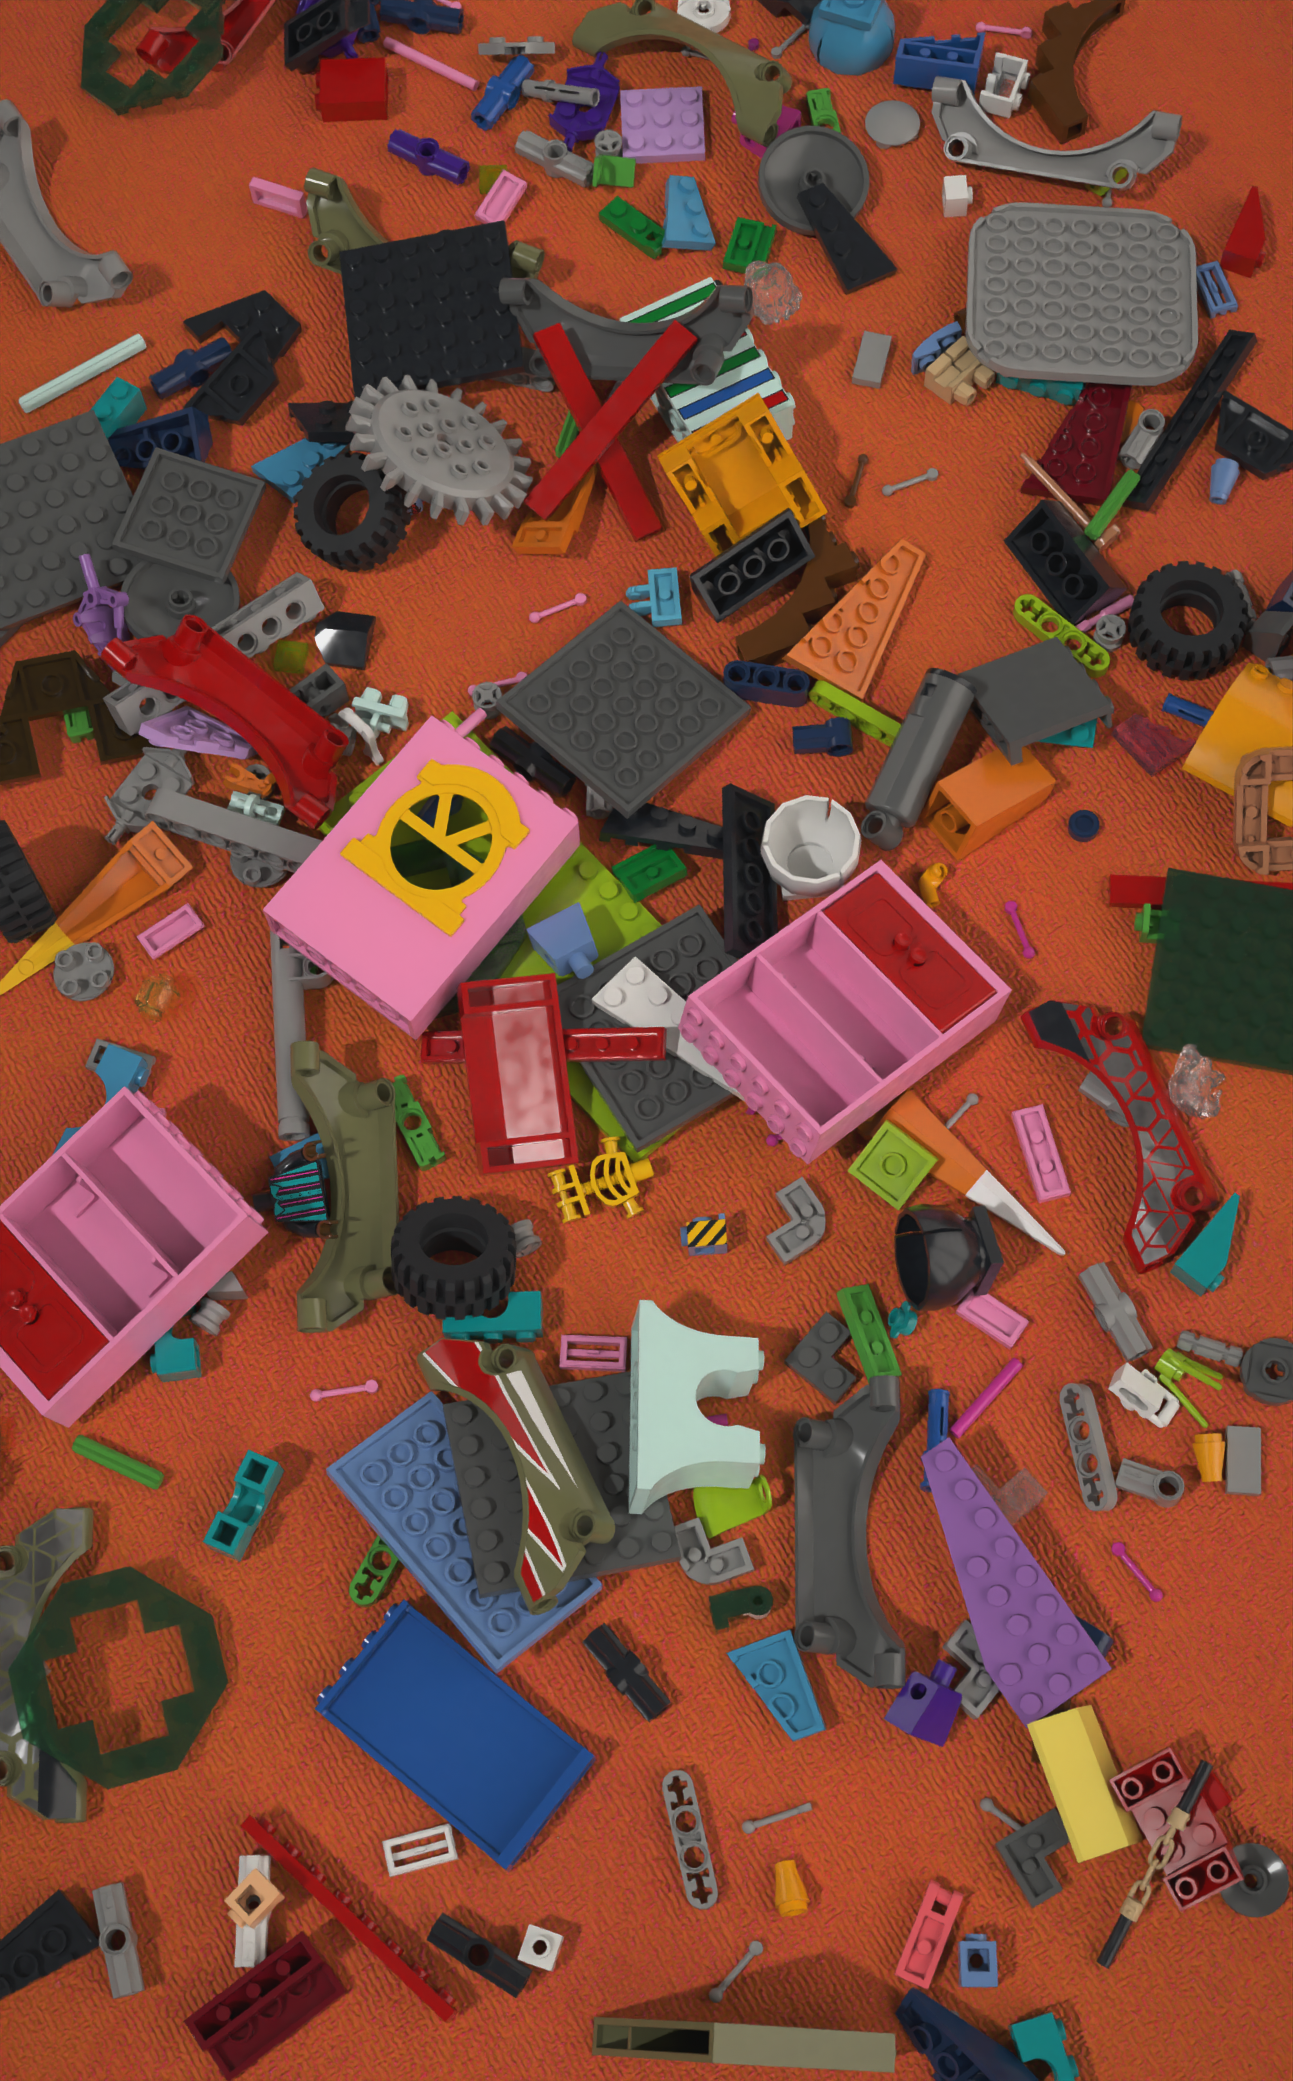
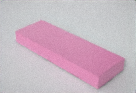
M1043 1104L1013 1111L1011 1117L1038 1203L1070 1196L1071 1191Z

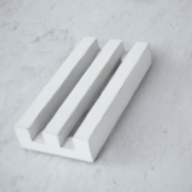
M450 1823L382 1841L389 1877L459 1859ZM445 1833L446 1840L392 1854L391 1847ZM448 1847L449 1853L395 1867L394 1861Z

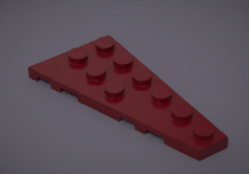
M1089 382L1079 395L1077 403L1073 409H1070L1049 442V447L1042 458H1039L1037 461L1073 501L1103 505L1110 495L1132 385ZM1033 473L1021 486V493L1055 498Z

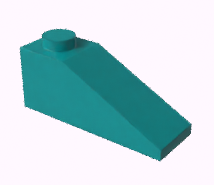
M1236 1193L1230 1197L1176 1261L1170 1271L1172 1275L1200 1297H1202L1207 1289L1213 1293L1225 1279L1221 1272L1227 1264L1240 1196Z

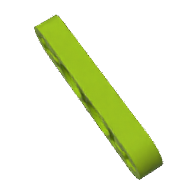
M1025 594L1017 598L1013 610V615L1017 622L1042 641L1057 637L1065 646V641L1069 639L1077 640L1081 647L1078 650H1071L1077 663L1081 662L1087 675L1098 678L1106 674L1110 664V656L1104 648L1036 596ZM1030 606L1033 608L1032 612L1029 610L1025 613L1022 612V607L1028 608ZM1048 621L1053 622L1058 626V630L1052 633L1046 632L1042 628V624ZM1091 660H1101V664H1095L1094 666L1090 664Z
M818 680L808 693L811 701L836 717L849 719L852 726L891 747L901 726L900 723L822 680Z

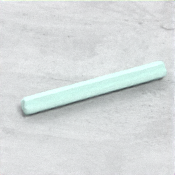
M135 334L23 395L18 399L19 404L25 413H29L146 348V343L140 334Z

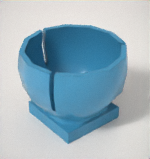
M821 0L813 9L808 37L809 46L817 62H820V65L836 74L859 76L878 69L891 55L895 38L894 14L885 0Z

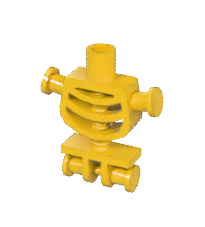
M608 1137L601 1139V1143L605 1144L606 1154L597 1156L592 1161L590 1181L583 1184L580 1183L574 1164L568 1166L573 1180L571 1183H566L564 1173H566L565 1168L548 1173L547 1177L552 1179L554 1189H552L553 1195L560 1194L562 1200L556 1203L558 1209H562L565 1218L562 1220L563 1224L581 1218V1215L576 1213L574 1204L579 1202L584 1216H591L585 1196L595 1193L597 1198L607 1207L615 1208L623 1204L628 1213L626 1215L627 1219L643 1212V1207L639 1208L634 1198L639 1196L636 1182L654 1176L649 1158L629 1164L626 1152L618 1151L617 1142L620 1141V1137ZM616 1160V1172L609 1174L610 1162ZM604 1162V1176L595 1179L597 1167ZM621 1163L623 1164L624 1170H620ZM626 1181L629 1182L630 1188L625 1184ZM620 1184L627 1195L622 1196L613 1186ZM608 1188L617 1200L607 1199L600 1191ZM576 1189L577 1196L568 1198L566 1191Z

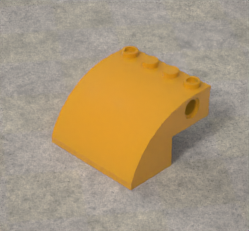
M759 393L657 455L667 476L687 506L715 556H718L787 508L791 509L800 528L828 513Z
M1249 662L1220 701L1193 746L1182 769L1234 797L1235 772L1243 755L1261 748L1293 746V681L1287 678H1279L1271 674L1265 666ZM1293 780L1271 781V784H1268L1267 815L1289 827L1293 826Z

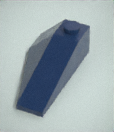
M194 407L116 429L108 439L120 467L146 469L156 447L205 462L213 443L208 415Z
M915 1987L908 1991L895 2012L917 2051L926 2054L936 2072L932 2074L935 2081H1039L1011 2051Z

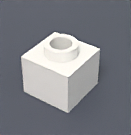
M966 175L944 176L942 186L944 217L966 216L968 204L973 202L972 186L967 187Z
M529 1924L517 1960L553 1972L564 1936ZM539 1940L544 1941L547 1945V1949L542 1955H537L534 1952V1944Z

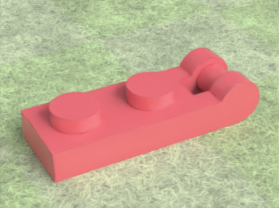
M932 1879L928 1884L894 1972L895 1976L926 1990L929 1988L964 1896L963 1893L956 1890L950 1892L941 1888V1883ZM934 1901L947 1906L944 1916L931 1910Z

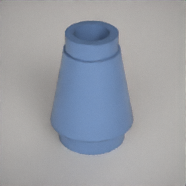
M1219 458L1211 466L1210 502L1218 505L1226 504L1240 474L1239 464L1236 461L1228 458Z

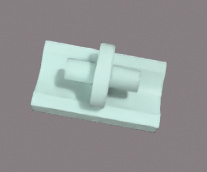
M366 687L360 698L354 697L352 707H355V713L369 725L376 739L380 732L389 734L391 728L407 731L409 725L407 718L409 704L406 697L396 694L392 695L389 705L380 703L382 693L370 687Z
M233 791L227 807L229 810L279 826L285 812L283 805L260 799L256 794L247 795L237 791Z

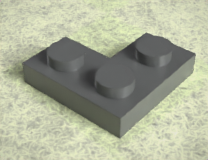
M826 1312L784 1360V1364L834 1405L856 1381V1377L832 1358L849 1339L851 1333L849 1329Z
M1053 1808L994 1844L1031 1909L1063 1890L1044 1858L1070 1842L1063 1821L1056 1808Z

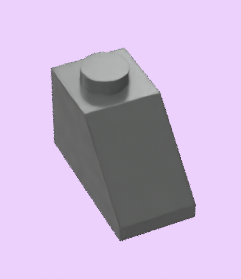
M1264 611L1257 620L1252 618L1247 624L1244 633L1246 636L1242 647L1265 662L1267 658L1279 657L1288 647L1293 635V612Z

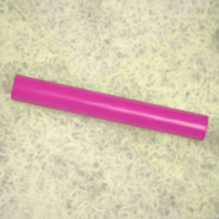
M1014 1357L949 1429V1432L954 1437L959 1439L1019 1372L1023 1367L1022 1363Z

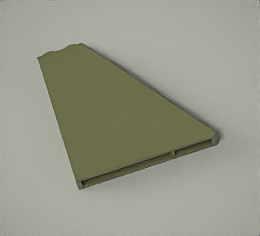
M594 2017L592 2055L895 2073L896 2047L895 2034Z

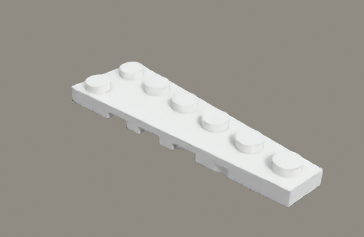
M636 956L592 998V1003L596 1007L630 1027H665L667 1029L666 1051L684 1060L696 1071L712 1078L715 1083L745 1101L744 1097L735 1088H731L725 1082L723 1075L704 1060L701 1052L694 1044L687 1042L682 1037L678 1026L686 1001Z

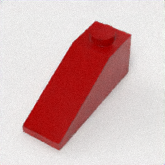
M1253 185L1227 241L1220 262L1221 269L1248 278L1252 277L1255 268L1261 269L1267 252L1262 251L1266 238L1258 187Z

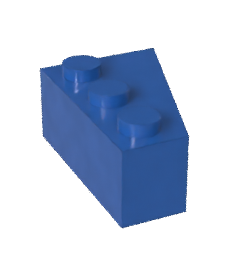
M985 32L977 33V37L961 38L960 34L951 35V39L935 41L934 36L900 39L895 60L893 84L932 90L935 77L942 76L966 80L974 95L982 61Z

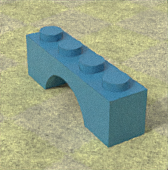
M108 1044L95 1070L106 1088L105 1104L124 1086L135 1093L139 1087L145 1085L149 1077V1070L146 1069L148 1064L143 1057ZM81 1127L66 1128L54 1153Z

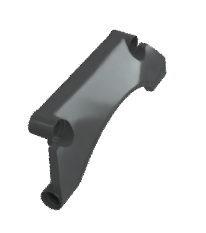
M503 278L499 285L501 303L509 304L511 313L517 316L518 324L529 342L535 343L533 339L535 332L560 322L587 378L594 380L624 381L671 323L677 320L696 336L698 341L663 383L710 385L716 379L724 363L723 351L733 350L754 316L753 291L750 286L717 285L707 299L681 316L653 323H631L608 319L579 308L565 300L538 279ZM535 343L536 351L529 361V367L538 377H552Z
M890 1375L871 1377L869 1385H865L834 1410L833 1419L822 1421L802 1417L796 1422L793 1430L795 1645L803 1652L827 1655L836 1654V1664L870 1688L900 1689L905 1687L906 1683L905 1644L895 1633L879 1605L870 1576L866 1544L867 1513L873 1480L882 1454L900 1422V1378Z

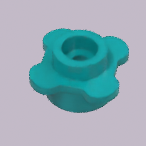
M904 1301L901 1307L894 1308L889 1314L888 1325L891 1326V1338L896 1339L899 1334L908 1336L916 1327L917 1313L910 1310L911 1303L908 1301Z

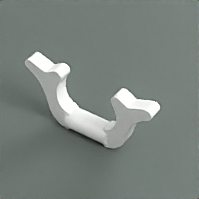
M346 707L338 714L334 713L328 717L330 722L339 724L341 728H346L350 724L365 741L364 754L369 756L377 766L384 762L378 750L372 729L352 709Z

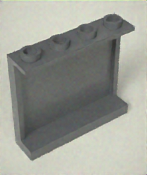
M1057 637L958 674V676L967 680L977 689V694L970 706V710L1011 766L1023 762L1021 747L1098 717L1108 729L1112 727L1111 714L1114 713V706L1110 697H1105L1102 694L1097 681L1090 679L1081 662L1077 663L1073 658L1070 648L1064 646Z

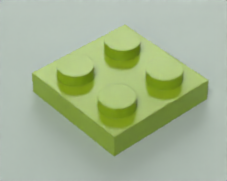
M887 1119L848 1169V1172L899 1211L939 1159Z

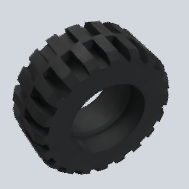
M348 452L339 453L337 459L330 456L323 460L324 464L322 466L317 464L311 470V476L309 478L305 477L301 483L303 486L302 491L297 492L295 499L298 507H294V518L299 521L295 523L297 534L301 536V542L304 546L311 550V553L340 570L345 569L349 572H358L360 568L367 571L374 568V563L383 564L388 560L386 556L389 553L394 554L399 549L397 544L400 539L404 541L407 534L405 526L410 525L411 515L407 513V510H410L411 507L408 508L404 505L407 491L397 484L386 491L380 488L386 476L381 469L363 471L361 466L366 455L357 452L352 455ZM368 490L369 508L364 520L351 532L338 535L336 517L341 505L352 494Z
M1178 561L1177 566L1169 563L1162 566L1160 572L1154 570L1147 576V580L1140 584L1134 597L1128 621L1129 640L1132 647H1137L1135 654L1142 661L1146 659L1148 661L1147 667L1153 671L1159 669L1163 671L1162 675L1168 678L1171 675L1179 676L1178 680H1188L1189 676H1194L1198 680L1206 678L1207 672L1211 675L1221 671L1222 666H1227L1233 660L1247 627L1248 605L1243 600L1244 593L1239 586L1234 587L1235 580L1228 574L1226 576L1220 574L1221 569L1215 566L1211 569L1205 567V563L1197 561L1195 565L1189 564L1188 561ZM1175 606L1193 607L1203 612L1211 620L1214 629L1203 635H1184L1170 628L1162 618L1161 613Z
M0 820V930L9 943H18L54 925L57 917L5 820Z
M443 1196L435 1198L432 1203L428 1204L425 1201L416 1206V1211L411 1209L403 1216V1221L401 1220L397 1223L394 1235L391 1238L392 1281L395 1282L397 1293L404 1297V1301L412 1308L417 1306L420 1313L427 1316L431 1313L436 1315L437 1319L446 1320V1317L464 1320L465 1316L472 1315L473 1318L482 1315L485 1309L490 1311L499 1305V1300L502 1301L510 1293V1287L514 1285L517 1242L515 1241L513 1227L509 1225V1221L503 1214H497V1209L489 1204L484 1206L480 1200L474 1198L464 1200L462 1196H453V1199H444ZM458 1250L471 1253L478 1258L465 1264L447 1265L436 1262L430 1257L440 1252Z

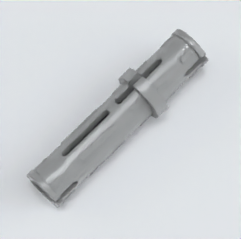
M525 79L521 88L523 96L541 98L544 102L549 103L555 100L595 107L600 100V92L596 88L557 84L554 80L548 79L544 82Z

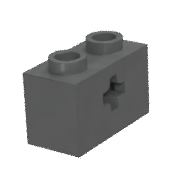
M327 663L289 689V691L323 718H326L349 701L345 683Z

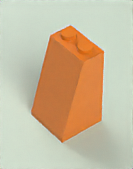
M1025 746L1021 747L1023 758L1021 763L1011 766L998 748L937 782L920 818L958 861L1021 818L1049 796L1056 780Z

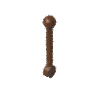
M861 454L858 457L859 465L850 494L845 497L844 501L847 508H853L856 505L855 494L864 465L869 462V457L866 454Z

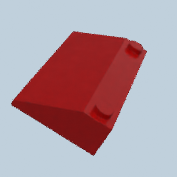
M555 973L460 983L456 990L479 1177L579 1163Z

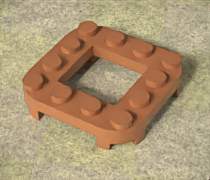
M1293 746L1261 748L1247 753L1241 757L1240 764L1235 772L1233 845L1240 860L1258 874L1269 875V871L1293 870V837L1267 838L1268 784H1271V781L1293 780Z

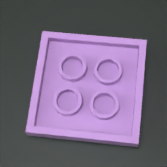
M702 86L620 90L623 157L636 158V164L705 161Z

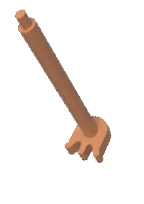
M1023 452L1020 457L1025 461L1024 465L1063 504L1070 514L1086 528L1091 519L1032 457L1029 458ZM1113 524L1098 537L1093 545L1099 552L1103 551L1118 538L1117 536L1120 534L1121 529L1116 524Z

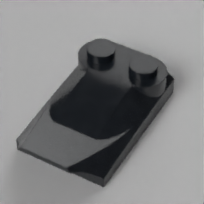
M320 0L284 23V66L291 71L298 69L302 73L314 70L319 62V54L355 31L370 24L369 0Z

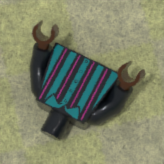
M321 1140L307 1142L303 1148L290 1153L275 1167L274 1175L268 1177L270 1191L253 1194L254 1208L258 1213L273 1210L276 1222H282L283 1227L287 1231L304 1238L338 1239L339 1235H332L330 1232L331 1225L338 1224V1220H330V1208L321 1161H319V1159L326 1157V1153L318 1154L316 1152V1145L321 1143Z

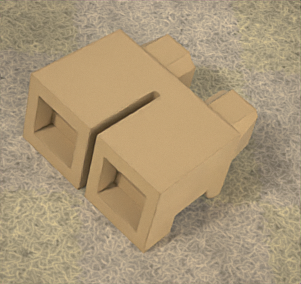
M962 336L945 351V354L943 353L926 368L924 386L948 404H952L956 400L967 407L977 394V390L971 385L977 383L983 389H987L993 383L995 373L972 354L966 338Z

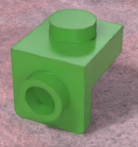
M1144 903L1141 913L1136 912L1134 931H1139V942L1176 946L1178 943L1180 912L1151 910V904Z

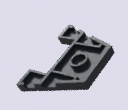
M266 290L183 321L185 329L200 344L222 328H225L240 343L256 325L263 332L274 364L279 357L283 358L302 332L300 324Z

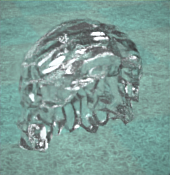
M753 261L746 267L744 286L752 288L754 316L759 317L765 325H771L773 322L778 324L781 318L790 320V315H794L795 311L800 309V301L803 297L799 288L793 284L792 275L780 263L772 262L768 264L763 261Z
M1187 1044L1183 1047L1177 1060L1174 1074H1172L1171 1079L1168 1081L1170 1098L1174 1105L1188 1116L1201 1119L1215 1117L1220 1112L1219 1097L1222 1090H1215L1211 1095V1089L1219 1086L1222 1081H1225L1226 1077L1220 1071L1211 1070L1212 1060L1208 1057H1203L1196 1050V1045Z

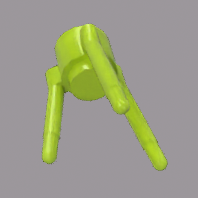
M1168 1348L1154 1368L1161 1373L1157 1380L1169 1388L1203 1428H1207L1208 1423L1172 1382V1379L1174 1378L1179 1382L1184 1374L1188 1373L1205 1384L1221 1390L1222 1385L1208 1376L1222 1380L1223 1375L1187 1358L1179 1351L1176 1353L1171 1348Z

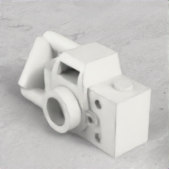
M1126 1362L1114 1372L1108 1389L1120 1398L1122 1405L1127 1410H1136L1140 1417L1147 1418L1159 1428L1167 1427L1180 1407L1178 1398L1157 1383V1378L1146 1369L1140 1373ZM1164 1398L1167 1402L1157 1416L1154 1413L1160 1409Z

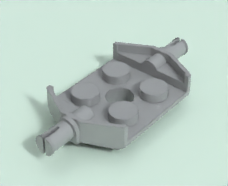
M144 747L142 749L144 756L110 799L108 796L104 797L116 820L113 828L104 837L109 843L116 845L124 832L127 834L130 832L138 833L149 824L144 817L151 800L144 799L145 794L149 790L164 788L183 795L187 794L195 783L185 764L184 756L188 750Z

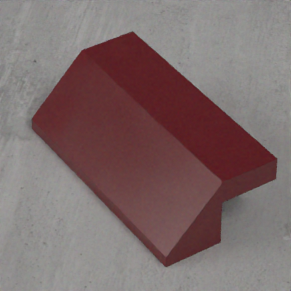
M301 1931L185 2019L184 2023L202 2051L209 2052L225 2079L233 2081L343 1997L348 1991L307 1934Z

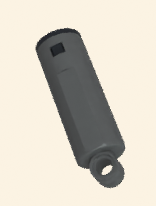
M939 668L927 669L865 801V806L870 813L862 821L861 833L883 851H890L899 845L903 837L902 827L911 828L915 826L977 694V689L971 683L949 671Z

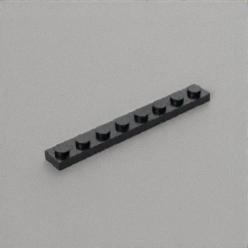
M1229 330L1138 470L1137 474L1140 475V481L1123 503V507L1143 511L1150 510L1257 343L1255 333Z

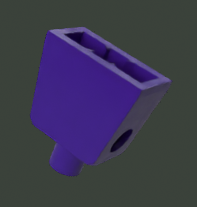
M938 1659L930 1677L917 1671L912 1672L905 1683V1687L901 1689L884 1719L911 1736L943 1747L962 1700V1694L949 1687L957 1668Z

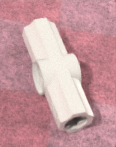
M239 1856L238 1885L254 1868L259 1870L270 1881L271 1856ZM257 1896L249 1900V1903L257 1901L260 1905V1899ZM271 1911L254 1929L247 1924L243 1928L236 1924L234 1967L254 1968L267 1958L268 1921Z

